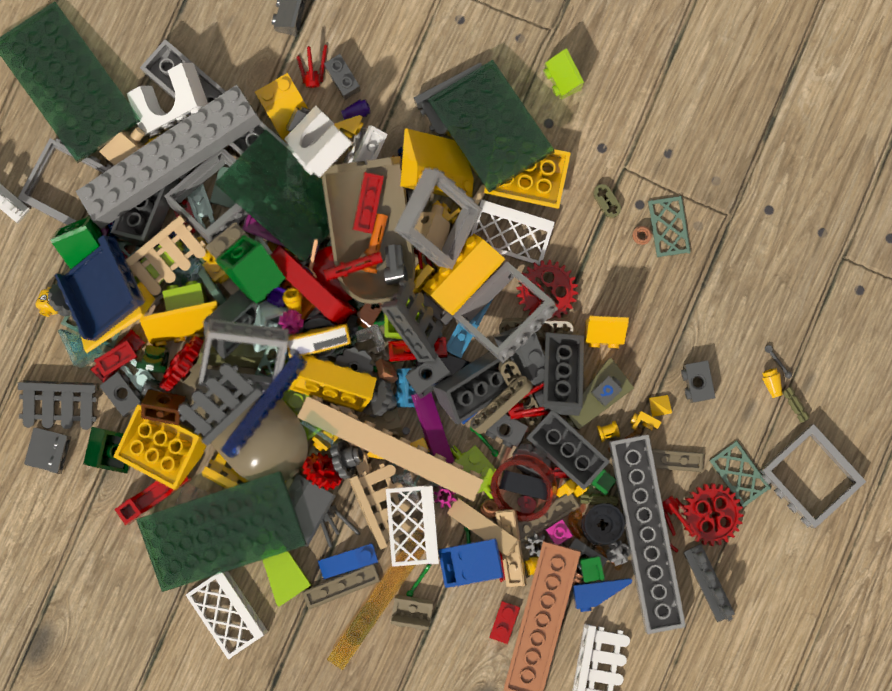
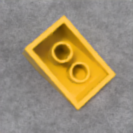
M288 73L255 91L258 100L285 143H287L285 138L290 133L286 126L295 107L299 109L305 107L308 109Z
M589 316L585 321L584 344H589L590 348H600V345H608V348L619 349V345H624L629 318Z

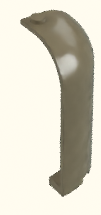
M401 156L367 160L366 165L365 161L331 165L322 174L335 266L339 265L340 262L346 263L365 256L364 251L369 247L372 234L352 230L363 174L366 172L384 176L377 213L388 216L379 251L382 254L383 263L377 264V274L359 270L348 274V277H338L343 289L352 298L363 303L383 304L384 302L393 301V294H397L401 287L399 283L387 285L385 281V247L388 245L402 246L408 279H413L414 281L415 255L413 245L395 231L407 206L405 187H400Z
M197 363L189 370L191 374L185 380L180 379L171 391L172 394L186 396V399H188L186 403L190 406L195 403L192 399L194 390L200 389L205 393L209 389L207 386H199L201 365ZM207 365V369L220 371V366ZM239 367L237 370L239 373L255 375L256 372L254 368ZM214 393L210 396L218 406L223 403ZM263 393L211 442V445L239 475L261 485H276L290 478L294 479L297 474L301 473L300 469L308 453V441L302 423L278 394ZM200 406L196 409L203 418L206 419L209 416Z

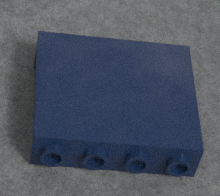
M105 235L98 239L101 246L65 275L55 274L57 285L65 297L64 300L69 306L72 318L78 326L80 336L91 341H97L145 303L116 238Z

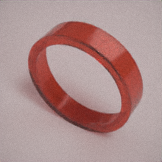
M516 455L510 457L493 474L491 480L492 497L500 510L513 509L504 501L498 487L499 475L504 469L513 465H524L534 469L546 483L548 492L546 504L537 513L527 514L517 510L516 513L517 520L519 521L536 520L550 509L556 499L557 482L555 476L544 462L533 456Z

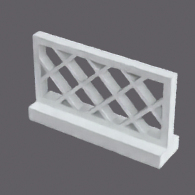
M371 125L368 128H361L358 135H355L343 164L365 161L366 165L367 160L377 159L388 134Z
M482 199L479 206L481 211L474 223L471 235L483 229L487 237L486 242L489 241L491 247L498 253L531 263L535 262L537 265H540V261L544 258L555 221ZM481 213L490 214L493 222L483 226L480 221ZM503 218L508 219L512 227L501 231L497 221ZM511 221L518 222V224L513 225ZM495 223L500 233L489 238L485 228ZM520 224L526 225L530 231L522 237H519L515 229ZM529 226L534 227V228H537V229L531 231V229H530ZM513 229L518 239L508 244L503 233ZM538 230L547 231L546 239L538 243L533 233ZM531 234L536 244L526 249L521 239ZM501 235L506 245L496 248L491 240ZM520 241L524 251L515 254L509 245ZM544 243L543 248L541 249L539 245ZM538 246L541 252L539 261L532 259L527 251Z
M432 484L386 489L392 567L430 563L439 564ZM421 490L422 498L416 504L408 496L412 491ZM399 492L404 498L396 505L391 501L390 493ZM405 499L414 505V508L408 515L399 508ZM391 504L395 507L393 511L391 509ZM416 508L423 513V518L419 523L410 517ZM397 509L406 516L399 525L392 520V515ZM407 518L416 525L410 533L401 527ZM423 521H424V528H423L422 526H420V524H421ZM418 527L425 532V537L420 543L411 536ZM398 529L407 535L401 544L394 539V534ZM408 538H411L418 544L411 553L402 546ZM421 547L426 551L427 559L418 560L413 554ZM401 548L409 556L404 561L396 562L395 554Z
M226 568L186 594V597L228 659L268 633V630ZM215 579L220 585L219 593L209 591L210 583ZM196 592L205 593L204 602H196L192 595ZM208 594L218 596L216 606L207 604ZM221 597H226L230 600V609L220 607ZM206 607L216 609L214 619L206 617ZM219 610L229 612L227 622L217 620ZM232 613L240 615V625L230 623ZM216 624L226 625L225 635H220L216 632ZM230 626L240 628L238 638L228 636ZM243 629L250 630L254 638L249 641L241 639ZM227 640L237 641L236 650L231 653L226 647Z

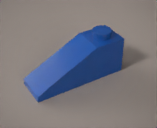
M373 543L318 561L323 579L379 562Z
M625 578L573 585L575 608L580 609V612L592 611L591 607L598 606L630 585L632 579Z

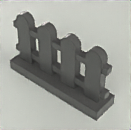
M480 62L414 97V102L422 116L427 115L432 124L429 127L431 132L435 131L437 135L444 136L447 133L446 125L450 122L456 127H461L464 124V115L469 113L472 118L480 116L481 111L479 107L486 104L487 108L495 109L497 107L496 98L499 95L497 92L493 93L487 83L490 80L488 76H485L484 67ZM475 88L478 90L480 96L482 97V99L477 102L475 101L473 95L470 92ZM460 97L465 106L460 111L454 102V99ZM441 106L444 107L449 116L443 120L437 111V108Z
M413 279L401 280L399 283L401 287L397 294L392 296L393 301L384 302L381 309L419 362L435 361L437 354L434 351V345L437 339L442 336L443 324L441 320H432L434 312L431 306L423 307L424 296L421 292H413L415 287ZM427 326H429V329H428L427 333L425 334L424 332H425Z
M223 363L220 366V373L223 376L219 380L214 376L208 377L206 386L209 389L205 393L200 389L194 390L192 399L195 403L190 406L184 402L178 407V412L181 415L179 419L182 421L186 419L196 428L194 432L197 435L202 433L201 441L206 446L263 394V386L258 382L252 385L253 380L250 377L248 379L244 378L237 371L239 367L236 364L231 366L229 363ZM226 380L230 381L237 388L234 393L223 384ZM213 393L223 401L220 406L210 398ZM199 406L209 414L206 419L196 411Z
M21 380L18 382V390H23V394H19V399H23V413L19 414V419H23V425L27 428L35 424V419L42 420L44 428H51L54 425V420H61V426L64 429H70L74 421H80V426L84 430L90 429L93 422L97 421V416H93V402H97V397H93V393L99 390V383ZM36 391H42V395L36 394ZM55 391H56V392H62V394H61V395H55ZM74 392H81V396H74ZM36 400H42V414H35ZM55 401H61V415H55ZM74 401L81 402L80 416L74 415Z
M698 544L684 551L687 562L716 621L720 622L724 619L728 621L733 620L732 616L735 614L702 545Z

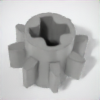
M534 532L533 537H526L529 544H526L525 548L530 549V555L535 553L539 557L545 535L542 534L539 537ZM536 542V543H540L541 546H540V547H538V546L534 547L533 544Z
M621 540L608 544L610 549L606 551V556L610 562H615V566L628 562L627 557L630 556V549L626 544H622Z

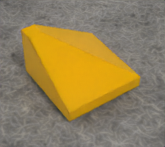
M668 395L649 398L652 417L672 414Z

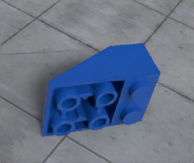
M496 539L438 550L445 588L504 577Z

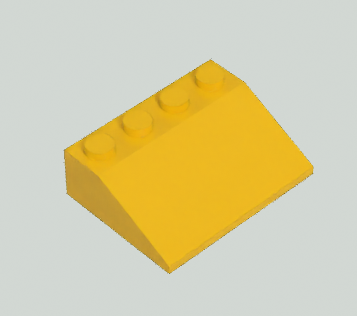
M408 128L405 129L400 187L415 189L425 168L432 170L437 168L439 171L444 172V176L452 179L457 187L466 191L465 194L468 197L472 198L474 178L465 152L464 143ZM435 185L432 194L449 197Z
M496 137L484 193L559 209L571 153Z
M217 301L143 316L139 320L149 343L161 347L167 345L166 342L174 340V343L186 341L185 338L195 337V335L199 338L204 337V320L220 305Z
M137 404L113 457L164 485L177 490L202 457L206 445L201 441L202 434L199 433L197 435L194 430L181 423L178 426L142 419L141 405Z

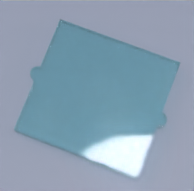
M302 420L301 424L327 442L334 443L331 438Z

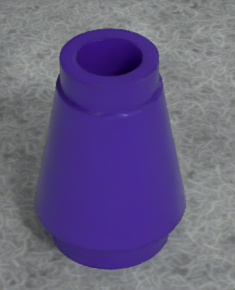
M359 99L341 112L344 120L358 115L362 116V118L367 117L371 110L366 99Z

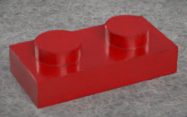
M126 340L94 361L102 375L106 377L138 356L129 341Z
M501 601L489 638L508 644L520 607Z

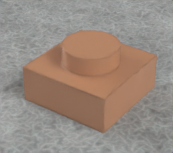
M381 358L375 363L378 370L377 373L381 379L391 383L398 379L393 364Z

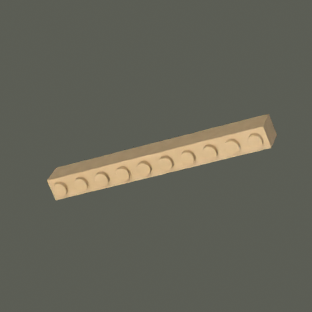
M315 395L312 398L307 396L297 418L474 501L483 483V480L480 479L481 474L472 470L470 473L463 471L464 466L453 462L452 465L446 463V458L437 453L435 456L428 454V449L420 445L415 448L410 445L411 441L400 437L398 440L392 437V432L384 428L382 432L375 429L376 424L367 420L362 423L357 420L359 416L348 412L346 415L339 412L341 408L332 403L327 406L322 403L323 399Z

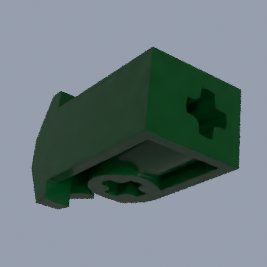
M146 345L142 361L137 362L136 368L164 374L168 367L170 350L164 347Z

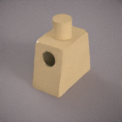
M138 127L132 133L127 130L121 131L99 152L113 165H116L145 146L140 142L145 133Z
M433 205L431 212L421 213L414 228L437 248L442 250L449 235L450 223L442 217L444 207Z

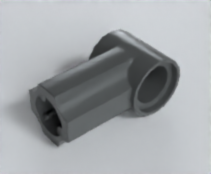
M388 245L385 247V281L387 285L398 284L401 280L408 279L403 259V248L401 245Z

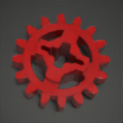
M312 453L311 456L306 458L302 466L304 469L303 474L308 475L306 480H312V485H318L319 489L323 486L326 490L329 488L334 490L343 479L335 471L332 458H328L327 454L322 456L321 453H318L316 456Z

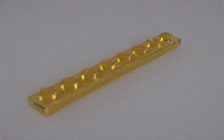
M417 531L412 536L419 543L424 538ZM410 538L404 548L411 553L418 544ZM419 547L413 555L419 560L425 550ZM402 550L396 562L404 561L409 555ZM415 565L390 567L327 658L329 662L343 671Z

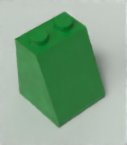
M88 216L57 229L50 240L68 267L73 269L101 246L98 239L103 235L98 225Z
M245 235L215 260L243 294L256 304L264 300L267 294L279 287L285 279V276L263 245Z

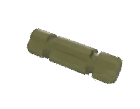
M788 387L783 390V395L785 398H788V403L794 413L798 415L799 421L801 423L807 421L810 416L807 411H804L805 408L798 396H795L793 388Z
M583 493L580 496V503H591V505L605 503L617 507L618 497Z

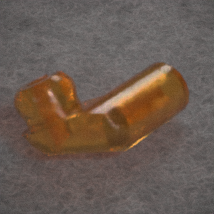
M576 509L574 512L571 511L568 520V527L577 539L584 536L578 525V520L582 519L583 516L579 509Z

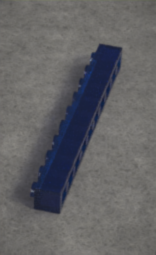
M294 353L220 449L229 458H234L239 454V450L247 444L246 441L261 426L263 419L268 417L269 411L284 396L283 393L291 387L293 380H296L300 371L305 369L307 361L299 354Z

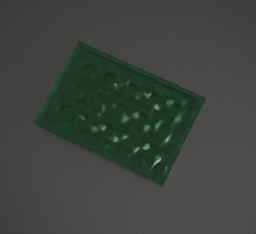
M493 60L428 99L430 105L489 193L554 153L553 147Z
M266 129L215 183L216 186L303 262L311 255L314 240H318V247L330 233L322 179L315 173L309 174L292 152Z

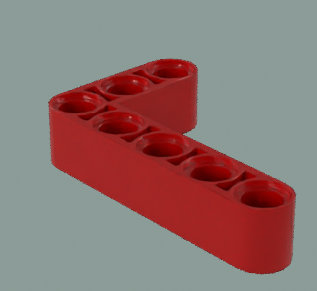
M278 245L270 254V257L285 278L328 319L343 325L347 323L351 314L356 315L358 313L348 302L336 297L281 245Z

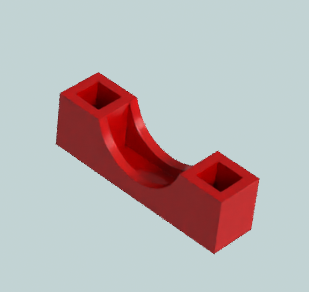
M187 475L178 489L192 480L189 475ZM156 480L149 487L129 498L114 510L125 525H130L177 490Z

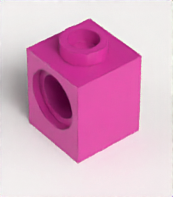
M563 519L545 529L554 544L559 545L572 537Z

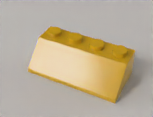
M473 233L467 238L453 269L440 267L439 271L427 281L422 290L434 303L453 316L505 261V258L484 239Z
M139 282L137 285L145 303L97 341L86 340L81 337L86 353L145 315L156 299L142 282Z
M304 355L300 358L295 369L289 390L311 397L315 395L324 401L362 412L372 399L377 378L372 377L368 373L353 371L350 367L337 366L331 361L318 360L312 355Z

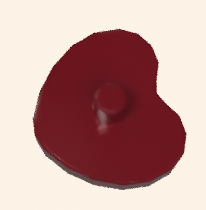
M521 496L517 499L523 516H529L534 512L536 501L532 497Z

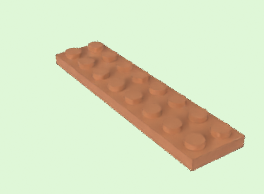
M543 541L503 691H544L578 565L580 550Z

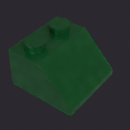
M92 427L83 465L127 474L129 465L113 457L124 433Z

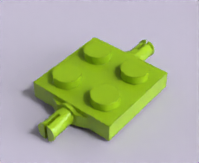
M455 445L452 446L450 450L456 458L454 462L464 466L463 471L470 473L472 470L481 474L480 479L483 480V483L478 493L484 491L490 500L493 499L497 494L490 485L500 473L476 445L464 453H461Z

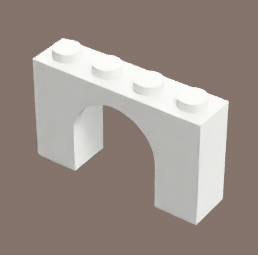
M180 63L168 70L175 90V103L167 114L160 108L152 86H139L126 93L137 125L144 131V136H150V138L159 136L161 131L169 130L175 126L174 124L181 122L208 104L194 63Z
M315 106L286 136L285 141L289 144L287 148L298 159L303 168L309 174L315 173L320 178L352 142L333 125V121L324 112Z

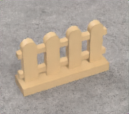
M182 214L126 259L133 277L136 276L152 295H158L161 292L159 282L162 279L168 283L175 281L176 274L173 270L177 267L183 271L191 267V262L188 259L194 254L197 258H203L206 254V250L203 247L206 243L203 240L199 242L190 232L193 229L190 225L185 226L184 222L187 219ZM174 231L177 235L171 239L169 234ZM179 239L190 250L186 254L175 244ZM159 243L162 248L156 251L154 247ZM165 251L175 262L171 266L160 256ZM145 256L147 260L141 263L139 259ZM150 263L160 274L156 279L145 268Z
M384 463L379 464V469L368 474L366 471L361 472L362 476L359 478L357 475H352L351 478H348L375 543L380 550L388 547L386 542L390 540L387 522V507L382 509L379 503L387 500L386 489L403 487L399 482L392 484L390 477L395 474L396 469L393 465L385 466ZM385 479L387 486L374 492L372 485ZM366 487L369 491L368 495H365V492L363 490ZM390 493V497H393L395 504L398 505L401 502L398 498L400 493ZM405 500L399 508L407 512L410 510L411 504ZM375 505V508L377 510V512L373 513L371 509V506ZM398 509L392 515V518L400 515L402 520L406 517ZM409 519L401 525L408 533L416 526ZM380 523H382L384 526V530L382 531L380 530V527L378 525ZM398 529L394 534V538L405 533Z

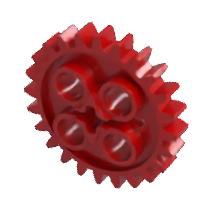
M541 260L540 266L534 262V268L531 269L527 266L528 273L522 272V274L533 284H536L543 292L544 289L535 280L536 277L546 287L551 286L550 292L559 302L555 304L558 310L552 314L551 318H554L555 315L561 318V312L566 315L568 314L566 311L567 307L573 309L570 302L577 301L572 298L573 295L578 294V292L573 291V288L577 287L578 284H572V281L576 278L569 277L571 270L564 271L566 265L559 268L558 261L553 266L551 260H548L547 265ZM546 272L553 274V280L549 283L543 280V275ZM522 284V286L516 287V289L521 290V293L517 294L516 297H522L523 300L519 302V305L525 304L526 306L523 308V311L529 309L528 316H530L541 305L542 300L536 295H531L528 288ZM559 286H563L566 290L563 297H558L555 293Z
M195 335L184 345L181 351L177 352L170 361V366L163 374L159 385L160 388L169 392L194 365V360L200 353L204 342L202 339Z
M711 483L710 487L707 484H703V490L700 487H696L697 493L690 491L692 498L685 497L688 505H682L686 512H682L681 515L686 516V522L694 531V535L689 533L688 536H695L694 541L699 542L701 540L703 545H706L707 542L709 546H714L715 542L717 545H721V540L728 543V536L734 538L733 531H740L736 525L742 524L738 520L739 517L744 516L738 512L743 508L742 506H737L740 499H733L736 493H729L730 488L726 487L723 489L721 484H718L717 487L715 483ZM721 498L722 506L718 508L716 500ZM702 502L704 504V510L702 512H699L698 505ZM712 511L715 512V515L710 518L709 514H712ZM722 517H725L727 522L726 525L722 527L720 524V520ZM707 521L709 527L706 531H703L702 524Z

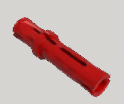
M377 251L376 253L346 263L340 262L339 265L324 269L323 272L328 282L344 276V278L348 277L350 273L383 263L380 252ZM370 260L369 262L355 266L356 264Z

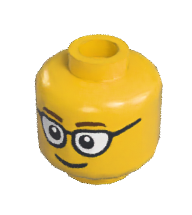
M51 287L41 290L35 306L40 310L39 313L46 317L58 314V311H55L49 305L48 293Z

